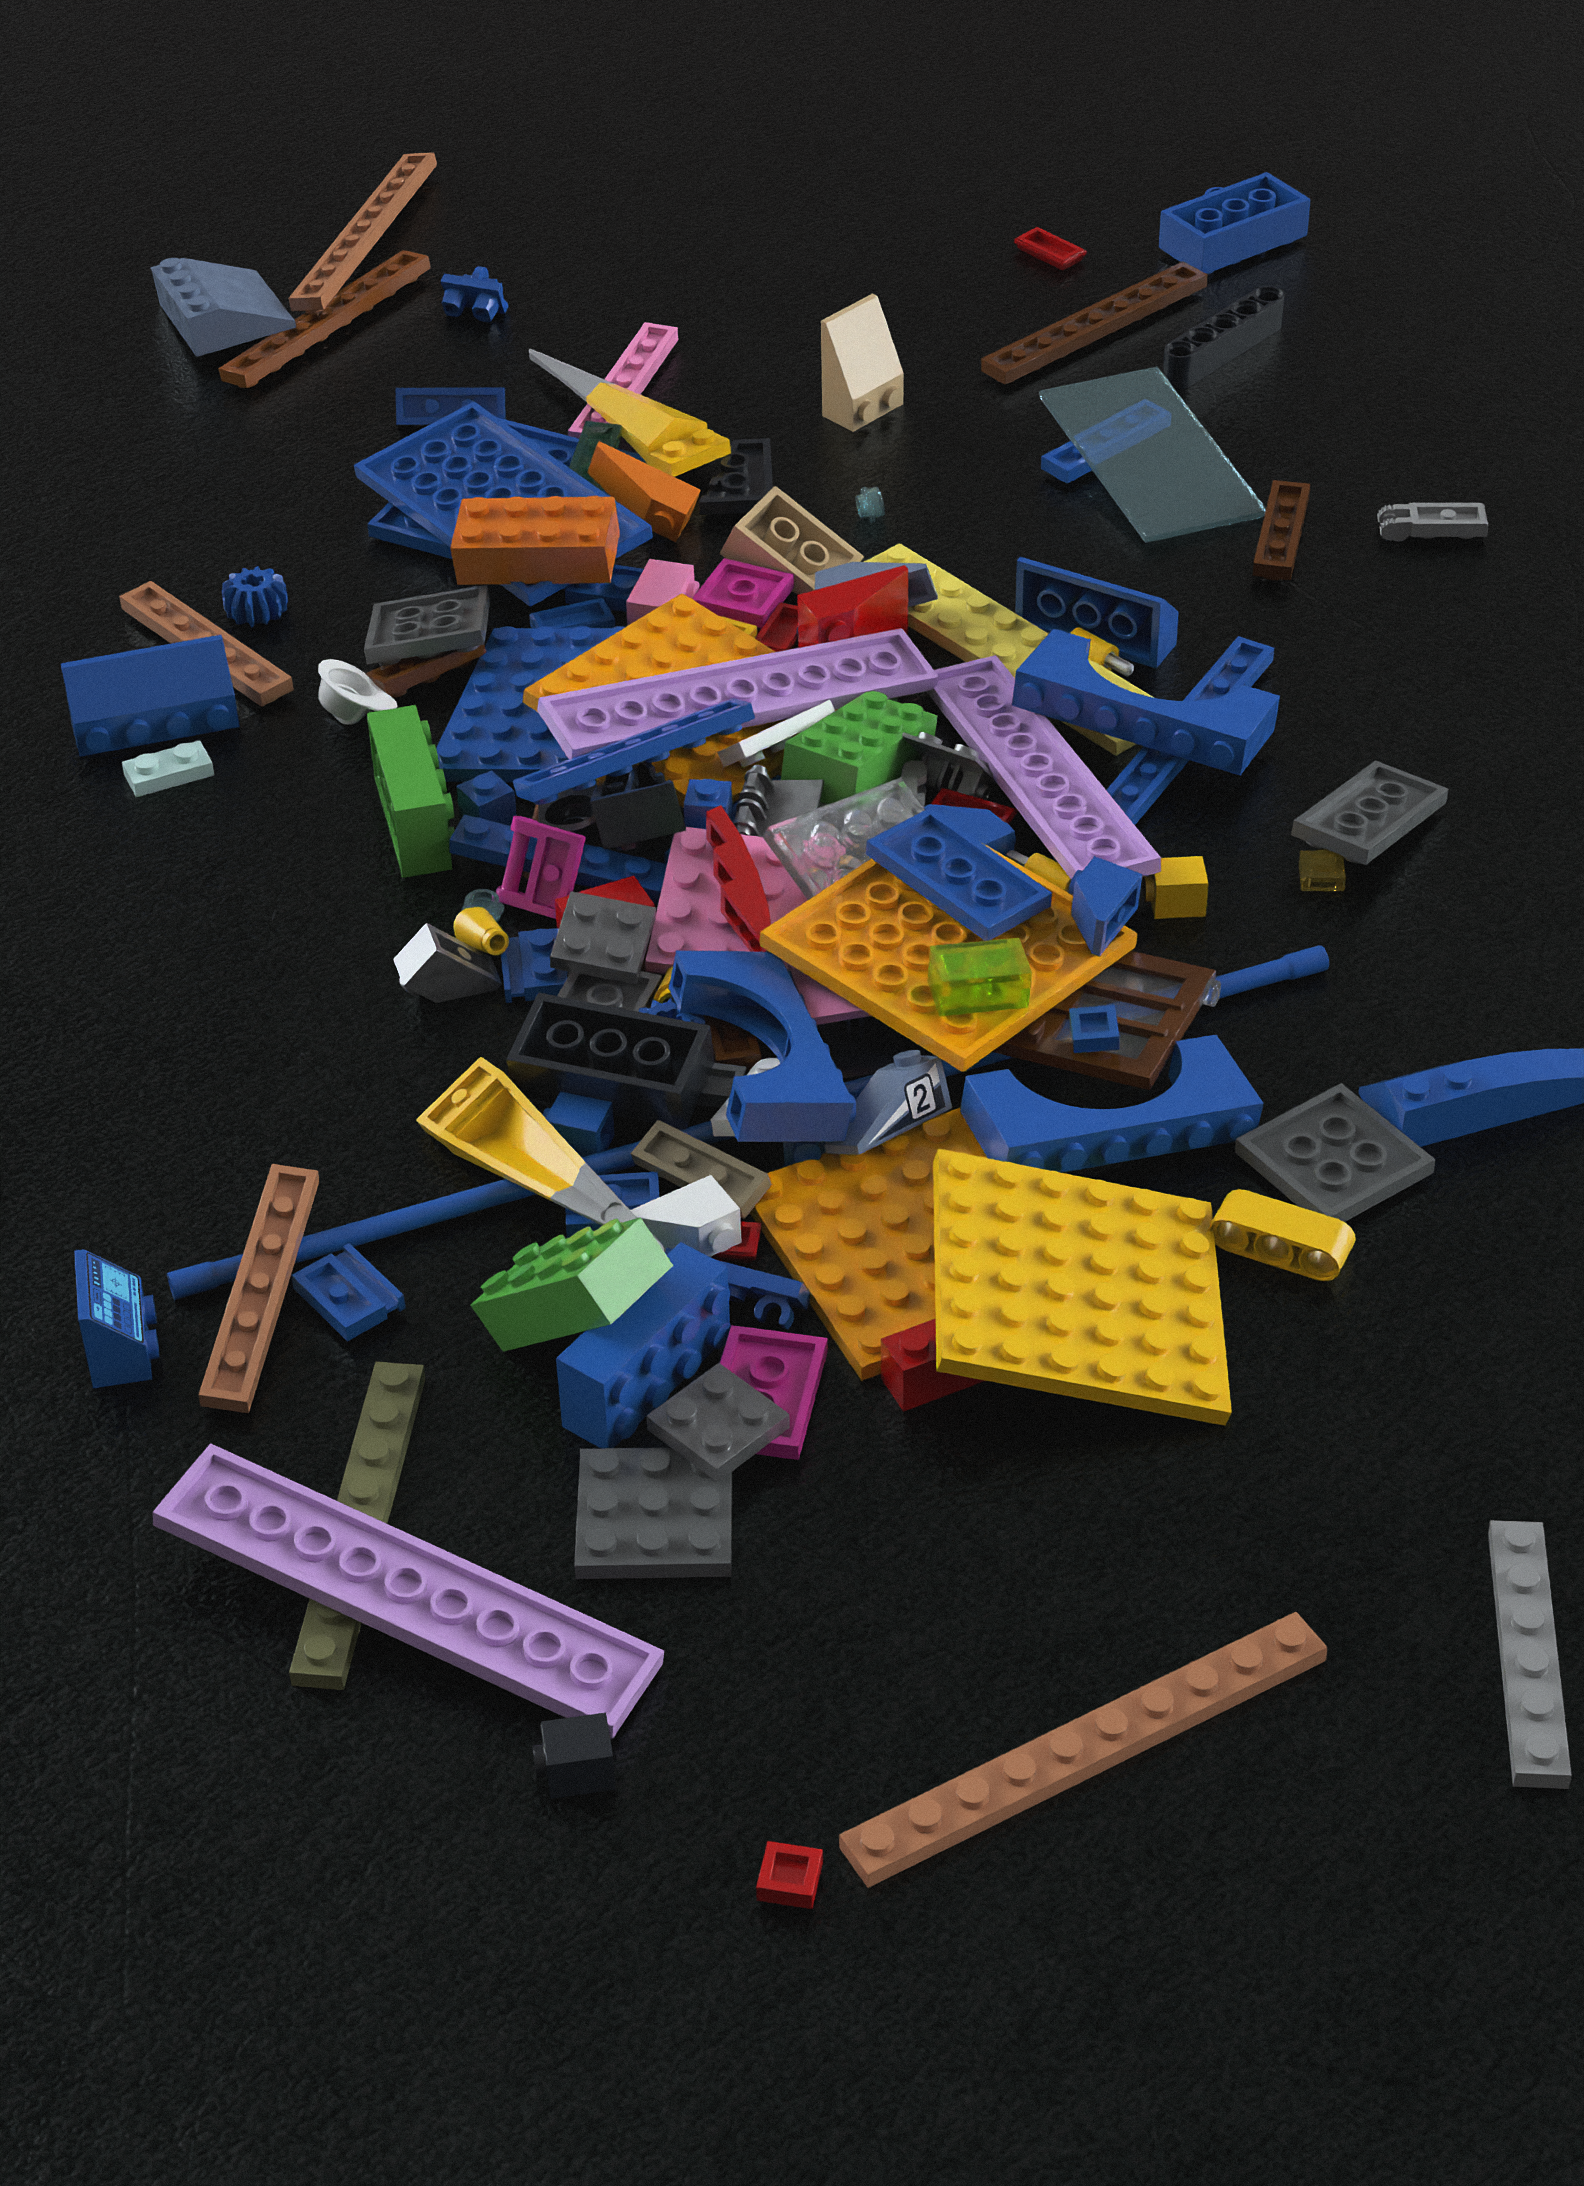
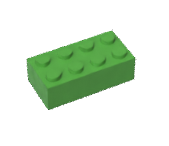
M865 692L785 742L781 780L823 779L825 783L820 802L853 813L880 795L881 789L884 787L890 788L901 781L902 766H904L906 761H920L922 759V756L902 737V734L904 732L918 737L919 732H924L935 736L938 715L923 711V708L917 704H902L887 699V696L881 692Z
M416 705L367 713L375 782L402 877L406 878L453 870L451 853H449V840L455 830L454 827L449 826L450 819L454 818V808L451 795L447 793L443 769H439L437 749L435 744H432L428 720L420 721Z
M641 1217L622 1223L618 1219H613L595 1231L590 1227H586L567 1239L563 1235H559L543 1246L539 1247L536 1242L526 1246L513 1257V1261L516 1264L509 1271H501L495 1274L481 1286L484 1293L471 1304V1307L501 1350L505 1352L611 1325L674 1265Z

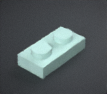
M200 740L192 743H182L174 748L152 754H142L134 759L122 762L124 776L136 797L214 776L213 763Z

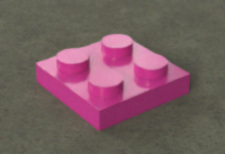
M724 558L692 599L720 617L762 628L780 602L783 603L794 589V574Z

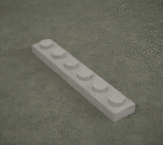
M1491 1520L1488 1537L1513 1787L1569 1789L1571 1767L1543 1522Z

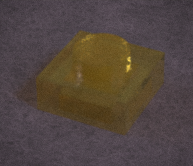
M1323 849L1300 851L1299 872L1301 891L1345 890L1346 875L1342 855Z

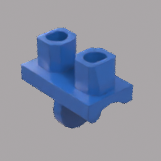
M478 266L475 268L473 275L464 274L463 277L450 274L443 275L441 279L444 290L442 306L447 316L459 317L462 315L464 308L467 307L472 308L473 316L476 319L490 323L496 312L506 313L508 303L503 298L502 283H499L497 279L489 278L487 268Z

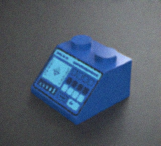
M87 1250L74 1251L78 1321L93 1388L153 1380L151 1360L160 1358L156 1329L149 1330L148 1325L157 1324L153 1295L144 1296L140 1276Z

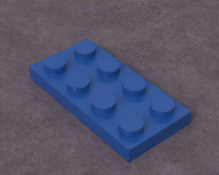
M932 807L867 840V856L985 942L992 940L1051 907L1052 892Z

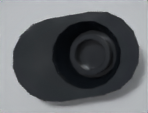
M596 784L590 788L573 791L570 788L558 793L559 798L557 800L539 805L538 822L586 836L584 844H594L600 839L590 802Z

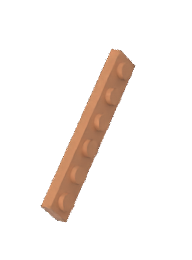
M149 581L119 596L122 610L170 643L222 635L233 687L261 707L293 691L291 676L154 582Z
M277 1164L271 1165L199 1392L200 1406L249 1413L319 1185L317 1170Z

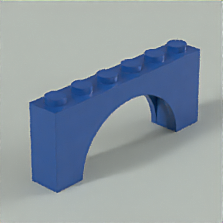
M1053 629L1016 670L1012 706L1240 776L1274 732L1280 700L1279 695L1246 685H1241L1238 689L1225 696L1203 701H1172L1137 694L1113 684L1093 669L1088 661L1091 639Z
M676 950L669 990L679 1012L710 1016L739 1026L764 1042L780 1061L778 1066L762 1073L734 1076L726 1117L737 1141H845L849 1123H853L856 1117L855 1098L849 1094L843 1082L842 1072L836 1068L830 1056L829 1046L823 1042L817 1030L816 1020L811 1018L805 1006L804 997L798 993L793 983L792 973L789 969H786L782 959L771 952Z
M1210 1035L1175 1041L1168 1074L1172 1082L1171 1088L1160 1096L1139 1105L1118 1109H1088L1061 1104L1031 1091L1021 1084L1009 1069L966 1076L960 1112L987 1158L1063 1173L1236 1142V1138L1259 1126L1264 1103L1218 1036Z

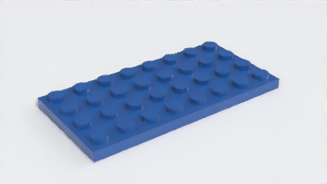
M474 401L354 465L355 474L359 480L449 547H451L462 499L475 497H610ZM615 500L620 529L616 558L652 539L653 534L649 523ZM540 581L537 584L511 582V584L500 585L531 607L571 584H552V581Z

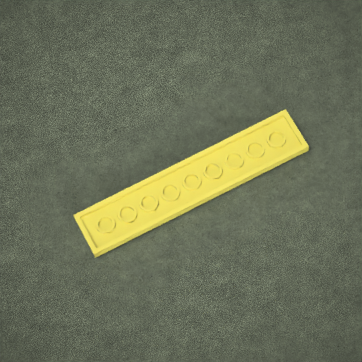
M900 543L864 561L926 564L938 593V599L908 607V626L965 662L996 655L1015 678L1016 670L1049 634ZM1088 659L1093 669L1113 684L1137 694L1152 697L1105 667ZM1063 722L1116 756L1136 745L1129 741Z

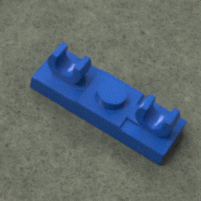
M505 387L395 388L396 425H430L473 401L497 418L506 420Z
M667 1247L665 1254L667 1255L672 1248ZM719 1261L728 1266L730 1301L744 1303L746 1297L759 1300L754 1310V1315L758 1322L765 1323L769 1310L778 1307L782 1309L778 1324L783 1329L788 1330L794 1321L792 1307L807 1310L810 1292L802 1282Z

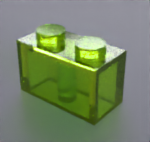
M1020 938L930 946L927 981L939 1016L1028 1008L1032 971Z

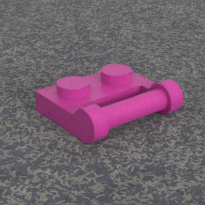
M513 816L510 828L514 831L502 886H497L494 899L504 904L556 919L554 899L570 895V892L574 890L586 836L545 825L530 818ZM530 837H534L538 841L526 892L523 893L518 889Z

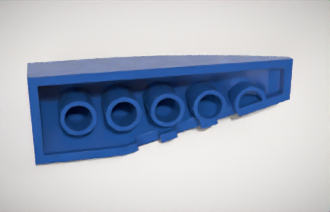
M1584 1048L1512 1052L1442 1065L1359 1087V1095L1366 1104L1419 1147L1584 1103Z

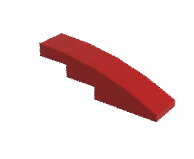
M720 805L706 812V839L713 847V875L721 885V913L750 952H769L760 946V932L771 925L769 905L759 872L741 834Z

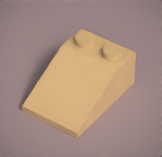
M871 294L821 320L822 416L854 432L903 405L904 373L878 296Z
M776 486L734 526L720 551V554L726 559L794 574V589L791 592L797 594L815 590V572L850 562H861L864 558L861 553Z

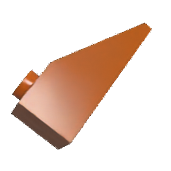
M600 441L596 446L587 472L611 497H615L617 502L649 523L653 532L674 542L677 541L691 518L701 492L700 489Z

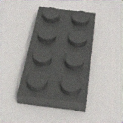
M1375 760L1296 818L1293 822L1291 835L1305 840L1312 847L1327 849L1342 855L1349 862L1367 865L1446 804L1449 789Z

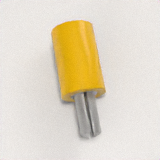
M1080 627L1070 632L1071 634L1091 639L1089 660L1098 663L1109 671L1113 669L1126 677L1132 674L1134 665L1119 657L1117 646Z
M1010 850L1006 854L1009 856L1007 858L1069 893L1071 879L1058 862L1039 853H1034L1030 858L1014 850Z

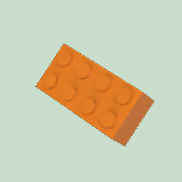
M475 497L462 499L450 547L457 585L511 584V582L537 584L540 581H552V584L611 583L618 539L620 537L615 497Z

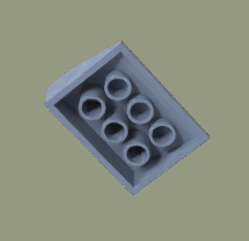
M168 258L160 262V265L151 267L160 306L196 357L296 328L295 320L256 270L187 258Z

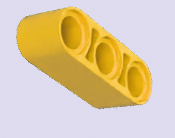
M1241 1189L1232 1190L1227 1194L1208 1229L1210 1232L1212 1229L1214 1230L1215 1244L1225 1251L1320 1281H1330L1338 1276L1356 1241L1352 1228L1337 1218Z

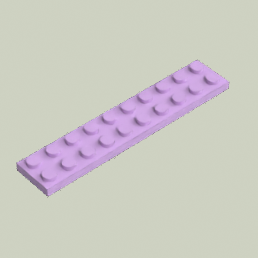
M900 628L540 697L537 711L568 759H572L732 698L752 704L755 719L742 723V728L789 719L828 700L831 701L834 710L839 709L869 691L881 692L887 696V699L933 690V687L937 686L939 676L904 630Z
M996 655L934 670L939 676L937 686L933 687V690L926 692L969 748L979 753L978 759L988 763L989 770L993 773V779L1071 880L1077 870L1083 871L1094 856L1143 874L1142 877L1161 872V857L1048 718L1044 715L1012 706L1015 678Z
M211 1443L153 1511L154 1526L565 1718L606 1712L610 1739H613L663 1664L664 1650Z

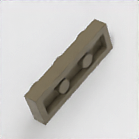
M660 1120L656 1121L630 1153L636 1165L650 1172H658V1176L681 1188L711 1175L740 1208V1217L743 1219L748 1216L772 1185L767 1173Z

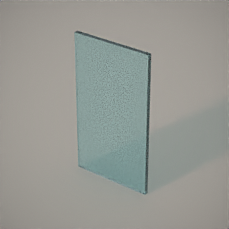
M1158 367L1040 390L1039 397L1145 543L1265 516V506Z

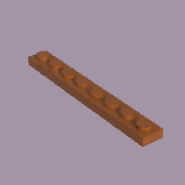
M402 250L338 291L323 311L315 314H302L295 319L296 328L268 336L219 368L221 381L237 385L240 388L255 386L260 379L269 373L278 371L283 364L292 358L301 356L305 353L306 349L315 343L324 341L328 338L329 334L338 328L347 326L351 323L352 319L361 313L370 311L381 300L393 296L404 285L416 281L418 276L431 269L429 257Z

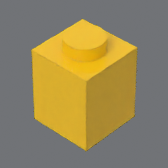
M1203 856L1161 858V872L1143 877L1144 902H1151L1154 919L1206 917L1208 879Z

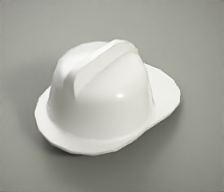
M334 659L323 660L318 665V672L322 678L318 699L321 705L342 724L352 725L358 723L370 709L382 711L397 708L396 701L376 686L364 672L355 666Z

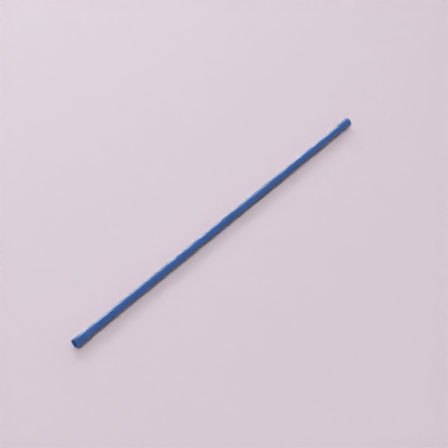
M1318 945L1286 954L1277 960L1214 977L1213 980L1210 979L1207 983L1200 1004L1283 980H1295L1326 971L1329 968L1328 954L1323 946ZM1181 987L1154 995L1174 999ZM1129 1003L1115 1005L1117 1017L1138 1022L1165 1014L1163 1011ZM1067 1020L1055 1040L1063 1042L1072 1041L1069 1020ZM991 1052L966 1071L1014 1057ZM941 1059L945 1077L962 1073ZM873 1075L844 1083L849 1094L854 1096L855 1101ZM711 1121L687 1127L686 1130L680 1129V1131L708 1145L735 1138V1136L714 1137ZM640 1141L581 1158L597 1175H606L638 1166L634 1163L630 1153ZM504 1179L302 1237L294 1264L344 1250L343 1246L348 1243L355 1247L533 1196L536 1193ZM243 1254L168 1272V1283L174 1300L214 1290L222 1284L235 1281Z

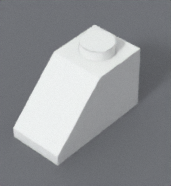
M711 1175L630 1210L637 1218L641 1217L650 1232L663 1245L665 1251L667 1247L673 1249L682 1242L711 1257L742 1243L740 1208Z

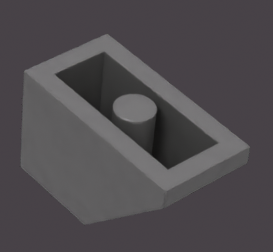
M428 923L417 932L394 958L401 986L411 995L416 997L422 995L435 1003L494 991L502 985L492 957Z

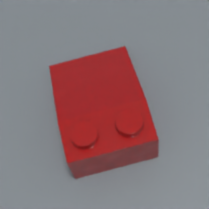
M905 565L797 595L798 648L900 628L908 635V568Z

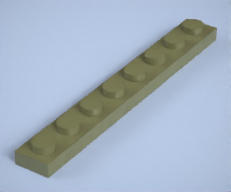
M375 1362L337 1498L338 1502L388 1524L426 1379L424 1365ZM309 1599L289 1671L291 1685L344 1690L362 1622Z

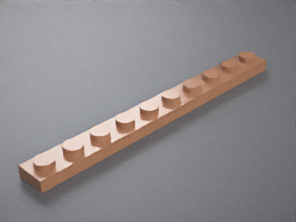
M435 153L404 154L290 295L288 299L291 311H305L307 314H315L325 309L437 166Z
M1294 1612L839 1834V1848L869 1888L1326 1661L1327 1646L1301 1616Z

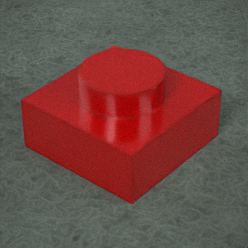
M767 1841L756 1886L757 1901L812 1909L823 1865V1849Z

